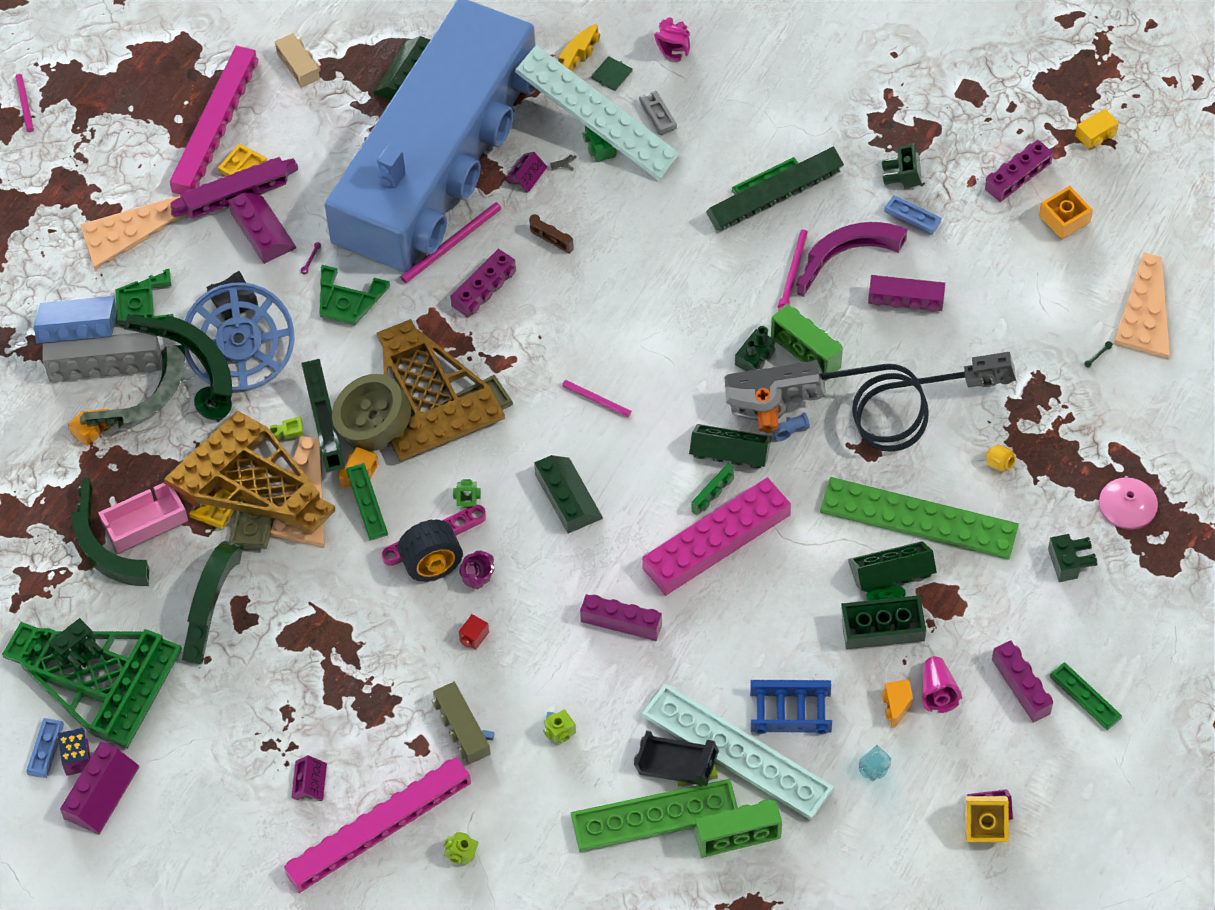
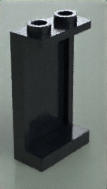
M646 730L645 736L640 741L639 752L634 757V766L639 775L707 786L719 750L715 741L707 740L705 745L655 737L651 731Z

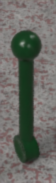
M1107 341L1105 347L1090 360L1085 361V366L1091 367L1092 362L1103 352L1112 348V342Z

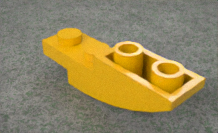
M594 24L580 32L561 52L558 61L573 72L575 66L579 65L580 60L585 62L588 56L592 55L594 44L598 43L600 39L598 25Z

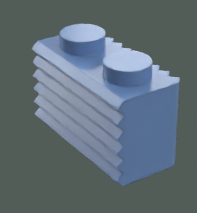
M388 145L377 159L378 177L382 185L396 188L400 180L406 175L403 151Z

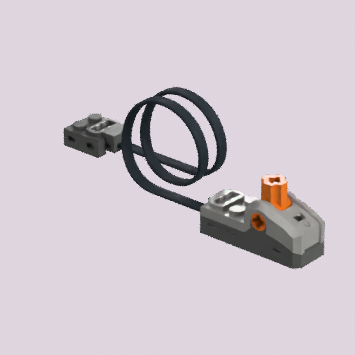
M1010 352L972 357V365L964 366V372L918 379L909 369L897 364H880L823 373L817 360L732 373L724 378L726 403L731 406L732 414L758 420L760 432L771 433L779 429L778 419L785 413L787 402L799 403L802 400L811 401L826 397L825 379L883 370L903 372L908 376L899 373H886L869 379L857 391L852 405L853 418L863 440L874 449L891 452L903 450L915 444L927 427L929 410L921 384L965 378L968 388L976 386L991 387L999 383L1009 384L1012 381H1016V375ZM889 379L903 380L875 387L863 397L858 406L862 394L873 384ZM914 386L920 393L921 405L919 414L913 425L906 431L893 436H876L868 433L861 427V415L864 406L874 395L885 390ZM923 419L922 425L918 432L911 439L904 443L897 445H880L871 441L873 440L876 442L889 443L905 439L919 427Z

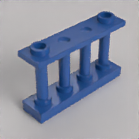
M831 680L750 681V696L757 697V720H751V732L757 734H765L766 732L831 733L832 720H825V697L831 696ZM766 696L777 697V720H765ZM786 696L797 697V720H785ZM806 696L817 697V720H805Z

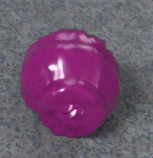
M477 550L465 556L459 569L463 583L477 590L488 583L494 572V557L482 550Z

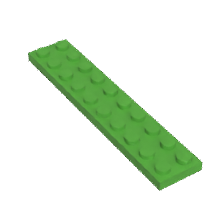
M834 477L829 479L820 508V513L1010 560L1019 523Z

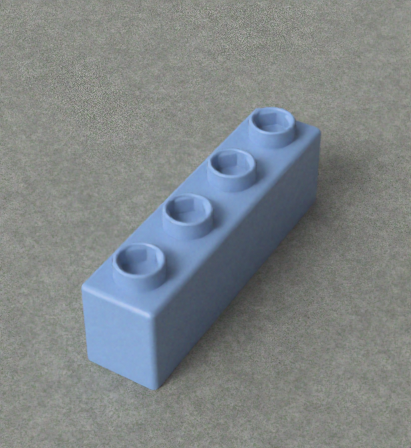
M456 0L327 198L325 211L332 244L402 272H407L413 266L421 252L431 255L437 250L443 240L447 227L446 211L455 198L466 200L473 193L481 170L479 159L488 144L499 147L506 140L513 122L514 112L512 106L520 93L531 95L536 91L534 86L515 73L516 68L536 46L533 24L469 0ZM388 145L403 151L406 175L400 180L396 188L382 185L378 177L377 159Z

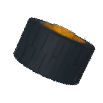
M431 519L412 526L401 536L397 544L398 553L409 576L413 580L420 582H429L445 577L457 568L463 557V550L451 525L444 520Z

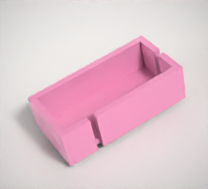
M162 483L153 487L157 498L155 502L149 489L98 512L101 523L117 553L188 521L186 510L173 488Z

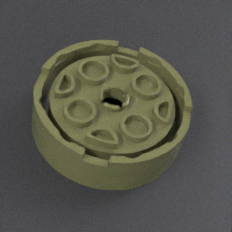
M369 374L352 381L338 395L332 410V421L337 432L354 449L359 447L366 451H375L388 446V442L395 437L398 438L404 432L411 416V404L404 391L392 378L382 374ZM378 412V416H376L374 419L370 418Z

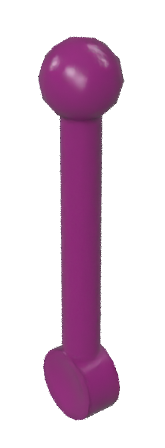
M319 242L314 244L315 248L306 265L301 268V273L304 275L309 272L308 267L317 250L321 248Z

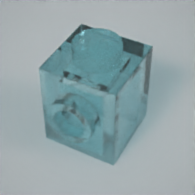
M878 745L859 760L860 773L872 782L877 778H882L891 766V757Z

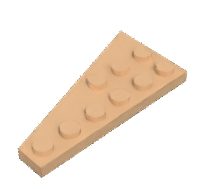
M180 196L80 224L95 271L101 268L100 265L106 261L114 260V257L121 252H127L142 243L152 233L160 232L165 225L170 222L174 223L184 217L174 218L171 216L172 209L170 203L180 198Z
M1144 252L1114 344L1169 359L1170 350L1162 257Z
M301 436L293 460L320 492V498L323 499L319 439ZM290 467L289 472H291L292 474L296 475L295 472H294V471L291 469V467ZM288 491L285 494L293 495L296 491ZM284 502L278 503V506H282ZM274 518L270 537L325 548L324 524L311 535L297 526L285 524Z

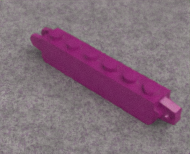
M280 157L269 159L264 163L253 165L248 169L237 171L229 176L221 177L197 188L186 190L180 193V198L170 203L172 209L171 216L179 218V216L187 215L188 218L195 219L229 206L228 200L242 193L259 195L286 185L288 181L287 176L298 170V164L294 158L282 161Z

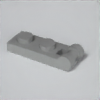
M656 90L650 92L647 96L645 94L639 96L641 105L646 109L660 134L677 128V123Z

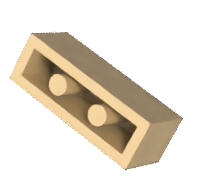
M294 33L275 41L276 53L301 88L320 79V67L317 62H313L309 50L304 49L300 38L297 39Z

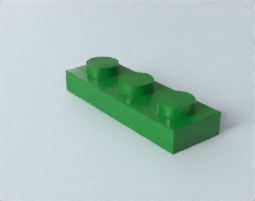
M727 463L691 502V512L698 516L701 511H705L709 507L710 502L714 498L719 497L726 485L732 483L734 479L733 466Z

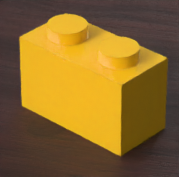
M1103 109L1079 123L1075 136L1089 150L1093 147H1098L1108 138H1113L1117 134L1119 122L1106 109Z

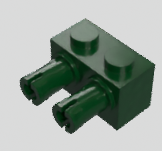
M915 144L897 147V157L882 160L883 171L899 168L898 171L883 174L884 185L901 182L904 188L922 185L920 157Z
M759 326L758 329H755L735 354V365L744 371L762 369L766 359L773 356L776 349L774 347L775 339L768 336L767 327Z
M1069 534L1050 537L1048 551L1059 582L1078 579L1079 571L1082 568L1097 566L1095 553L1081 557L1076 555L1077 551L1092 548L1089 537L1072 540Z
M81 618L77 619L48 642L52 654L64 666L71 662L78 671L83 670L81 665L84 668L88 665V662L80 655L82 652L87 650L94 659L98 658L97 653L101 656L104 652L96 643L93 631Z

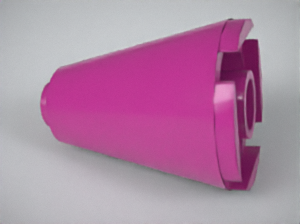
M936 656L930 657L924 662L922 704L930 712L932 710H938V713L951 711L959 705V700H962L961 690L944 660Z

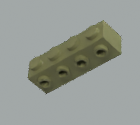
M455 681L434 690L432 704L436 711L440 710L442 714L440 716L441 721L445 727H449L450 738L453 743L457 742L459 746L457 749L461 758L466 759L468 764H471L491 755L490 745Z

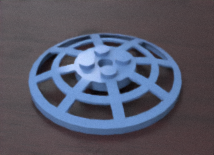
M241 282L215 287L203 294L192 305L184 321L190 324L197 312L206 320L202 325L201 331L205 334L210 323L214 325L218 331L216 339L211 340L218 346L226 361L229 359L238 362L239 371H230L233 377H239L240 386H232V391H247L267 384L284 369L293 352L295 341L294 327L288 309L272 292L255 284ZM237 290L255 292L266 297V300L261 307L249 302H238ZM224 292L230 293L231 303L218 307L212 313L203 307L214 296ZM272 303L284 315L288 328L277 330L273 319L267 313ZM239 308L253 310L256 314L251 320L240 317ZM232 309L233 318L223 323L216 318L222 312ZM262 317L268 322L272 332L260 333L257 324ZM242 335L244 341L242 343H235L234 337ZM289 336L287 353L282 363L279 364L272 359L277 350L278 338ZM272 339L271 350L268 355H265L259 350L261 342ZM184 346L185 357L192 370L203 381L210 384L207 372L203 374L198 369L190 355L189 349ZM255 356L262 361L258 366L246 370V360ZM266 365L275 370L266 379L248 385V375L259 372Z

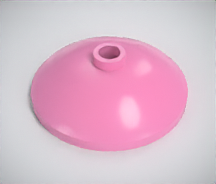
M1119 478L1109 482L1103 488L1099 498V508L1104 518L1112 525L1122 529L1133 530L1148 525L1154 519L1158 509V501L1154 491L1146 483L1134 478Z

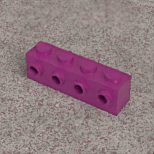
M1039 140L1028 144L1021 153L1015 154L1008 163H1003L996 172L990 173L987 176L985 190L999 202H1002L1052 163L1053 152Z
M498 248L450 296L451 306L468 318L473 313H476L485 301H488L497 289H500L509 277L515 274V259Z
M871 275L868 304L886 305L896 308L905 307L915 310L942 311L945 282Z
M586 594L580 609V618L583 623L657 641L662 626V613L655 609H644L635 604L628 605L615 599H604L598 595Z
M1011 640L993 649L992 661L1032 722L1034 723L1050 715L1053 699L1049 693L1044 691L1041 680L1032 673V667L1028 661L1025 662L1020 648L1017 645L1015 646Z

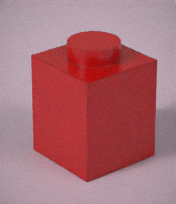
M471 614L458 631L461 644L467 648L471 647L477 650L489 633L488 623Z

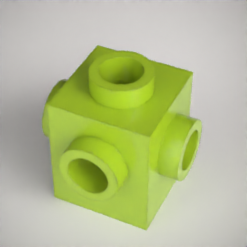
M565 709L557 714L549 715L544 721L545 729L543 732L548 740L552 739L555 745L560 742H566L576 733V724Z
M456 832L445 840L443 856L449 858L453 863L467 865L473 860L479 842L469 838V835L466 833Z

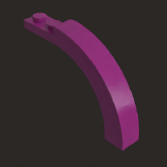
M862 222L844 226L829 233L808 253L805 273L803 276L800 275L796 282V286H798L797 294L804 297L823 266L835 255L845 250L862 246H875L899 253L907 240L908 229L889 223Z

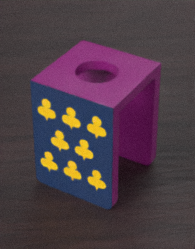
M79 728L59 732L58 740L61 762L66 776L82 773L91 758L88 739L85 738L84 729Z

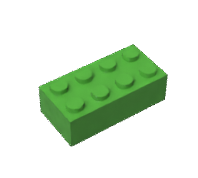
M786 304L772 316L771 337L803 363L817 360L823 373L835 372L841 368L843 353L841 343L833 340L826 331L815 326L809 318L801 315L796 308Z
M762 800L755 805L746 804L738 809H725L718 814H705L695 819V838L701 858L781 839L782 819L776 800Z

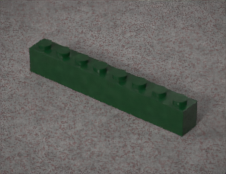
M833 146L711 206L706 213L715 230L717 231L722 228L724 231L733 226L731 223L735 221L740 223L748 218L747 215L751 213L756 215L763 211V207L768 205L770 208L778 204L779 199L784 197L786 200L794 196L793 192L797 190L800 192L805 191L810 187L809 184L813 182L815 184L821 183L825 180L824 177L829 174L831 177L841 172L839 169L844 164Z

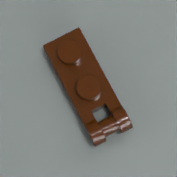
M536 214L530 216L531 233L569 254L573 251V238L569 234L563 233L553 225H548L541 221L540 217Z

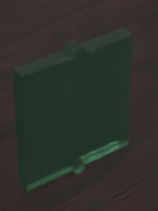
M608 56L591 76V79L601 83L602 86L616 91L633 69L623 64L622 61H617Z

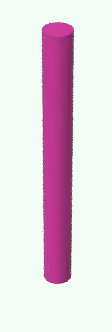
M16 74L15 77L26 130L30 133L34 131L24 80L22 74Z
M564 380L562 384L563 387L628 418L631 415V410L568 380Z

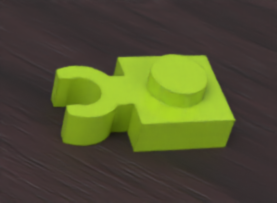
M301 416L284 420L281 426H270V430L274 433L273 435L277 440L283 436L288 440L304 435Z

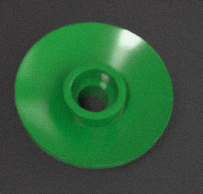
M898 585L891 587L880 586L871 592H867L866 598L869 601L905 597L906 591Z

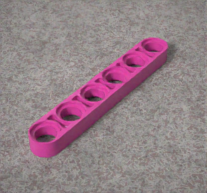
M481 505L471 506L444 519V521L451 525L456 536L483 523L486 519V511ZM480 511L482 516L475 518L472 516V513ZM462 519L465 521V524L457 526L455 521ZM398 542L384 548L382 551L383 562L388 566H394L403 562L397 550ZM390 552L396 554V557L392 560L386 558V555Z

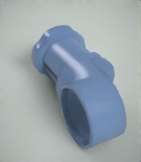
M804 412L797 417H787L786 422L780 423L779 429L773 432L775 439L783 441L789 438L796 430L809 429L810 424L807 414Z

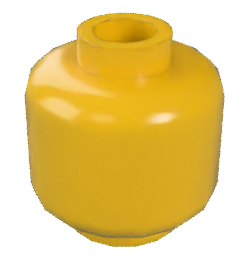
M999 444L989 448L985 455L987 465L1000 472L1010 470L1015 463L1013 451Z

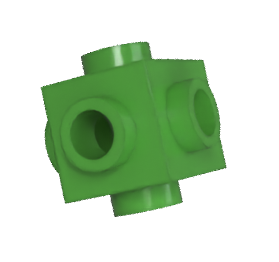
M462 479L461 482H457L456 488H453V499H456L457 506L462 508L476 506L477 499H481V488H477V482H472L471 479Z

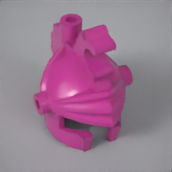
M671 17L661 20L659 23L660 32H656L654 37L665 57L680 61L682 55L672 54V51H685V56H688L690 51V32L683 21L675 25Z

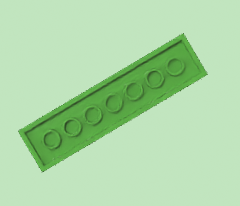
M731 779L708 783L707 786L697 785L571 812V819L579 852L692 829L695 828V819L700 816L718 814L725 809H738Z

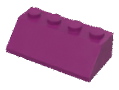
M242 193L228 200L231 215L264 264L296 249V245L262 195Z
M100 742L60 808L63 818L100 835L138 771L139 765L119 749Z

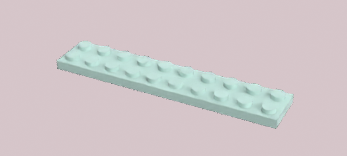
M536 45L516 68V74L658 181L679 156L680 153L539 46Z
M667 684L662 686L642 712V717L681 741L705 745L707 740L715 741L719 750L715 762L811 821L834 790V786Z

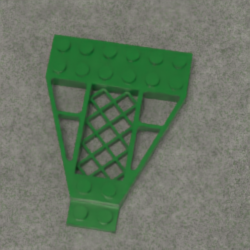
M20 622L2 653L3 658L21 664L22 668L91 735L128 749L181 653V645L165 640L162 635L144 629V631H93L95 639H107L102 648L104 650L103 654L100 656L97 653L98 657L102 659V663L91 666L89 660L94 658L85 650V656L82 658L88 662L89 668L77 671L74 667L75 673L64 676L62 670L74 665L71 662L66 666L60 665L59 660L52 654L48 643L62 631H55L50 628H37ZM115 639H139L129 658L109 651ZM56 659L58 666L46 669V663ZM119 665V670L111 673L108 672V666ZM105 668L107 674L95 678L94 671ZM60 671L62 677L53 673ZM92 673V680L81 682V676ZM117 677L113 685L111 678ZM75 678H78L79 683L74 682V681H71V680H72V679H75ZM109 680L111 686L100 690L98 683ZM46 682L76 692L77 694L71 705H68ZM96 685L97 690L92 689L89 686ZM85 696L103 703L91 725L75 711L80 700Z

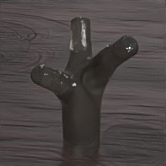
M570 154L563 160L550 163L551 169L564 167L573 171L574 168L569 163L576 159L577 156Z

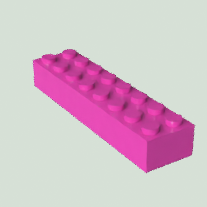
M767 477L642 557V569L663 594L667 596L791 515V503Z

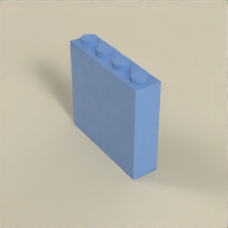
M115 296L40 303L34 322L36 343L112 336L117 315Z

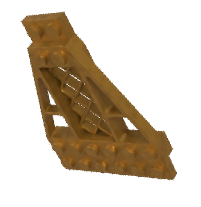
M411 319L377 332V337L383 347L384 375L388 376L389 367L395 381L408 397L413 414L404 432L398 438L395 437L389 442L400 461L505 419V414L490 386L420 330L416 329ZM434 351L459 371L446 375ZM418 356L426 358L424 363L417 362L416 359ZM430 360L434 366L428 365ZM400 363L408 364L407 370L398 368ZM413 366L421 368L419 374L411 372ZM425 370L433 372L431 378L423 375ZM437 374L439 375L441 381L435 379ZM467 376L482 388L466 396L457 397L450 382ZM408 377L416 379L414 385L406 383ZM420 380L428 382L426 388L418 386ZM432 384L441 386L439 392L430 390ZM445 388L449 395L443 394ZM415 391L424 393L421 399L413 397ZM427 395L436 397L434 403L425 400ZM440 398L444 400L450 398L446 404H437ZM423 405L431 407L429 411H420Z
M238 410L164 478V484L180 492V498L194 506L200 503L276 518L285 524L297 526L311 535L335 512V506L320 498V492L268 427ZM265 439H268L277 450L269 458H264L253 452ZM280 457H283L296 475L276 465L275 462ZM251 465L250 469L240 470V466ZM257 474H266V477L255 478ZM252 475V479L241 480V476ZM230 477H239V480H234V481H233V480H231V479H229V478H230ZM281 482V486L270 487V483ZM267 484L268 487L257 488L256 485ZM217 485L232 493L226 499L206 496ZM254 485V489H247L244 487ZM288 491H296L293 495L285 494ZM283 492V496L272 497L271 494ZM269 494V497L263 498L259 495ZM239 497L242 500L248 502L249 504L237 502L235 500ZM284 502L282 506H277L274 504Z

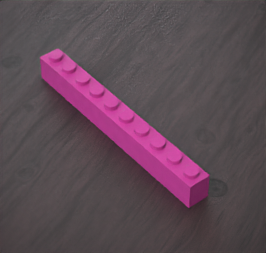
M235 46L169 181L173 193L180 194L186 190L199 187L201 178L206 174V167L208 163L212 162L213 153L219 147L220 138L224 136L226 126L232 120L233 111L238 107L241 95L245 93L246 84L250 82L252 72L258 66L259 59L256 56V50Z
M457 757L452 760H446L435 771H429L424 778L410 783L402 792L394 793L389 800L377 804L372 811L367 814H361L350 825L342 826L337 833L325 837L317 846L310 847L298 858L289 860L284 866L287 877L296 890L301 893L470 785V774Z

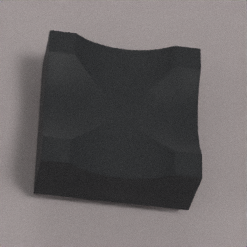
M237 271L226 280L211 284L206 288L208 292L220 285L246 283L240 271ZM237 290L238 302L243 301L258 305L254 292ZM224 292L211 298L216 308L231 303L229 292ZM239 308L240 314L249 310L247 308ZM232 309L221 313L225 321L233 318Z

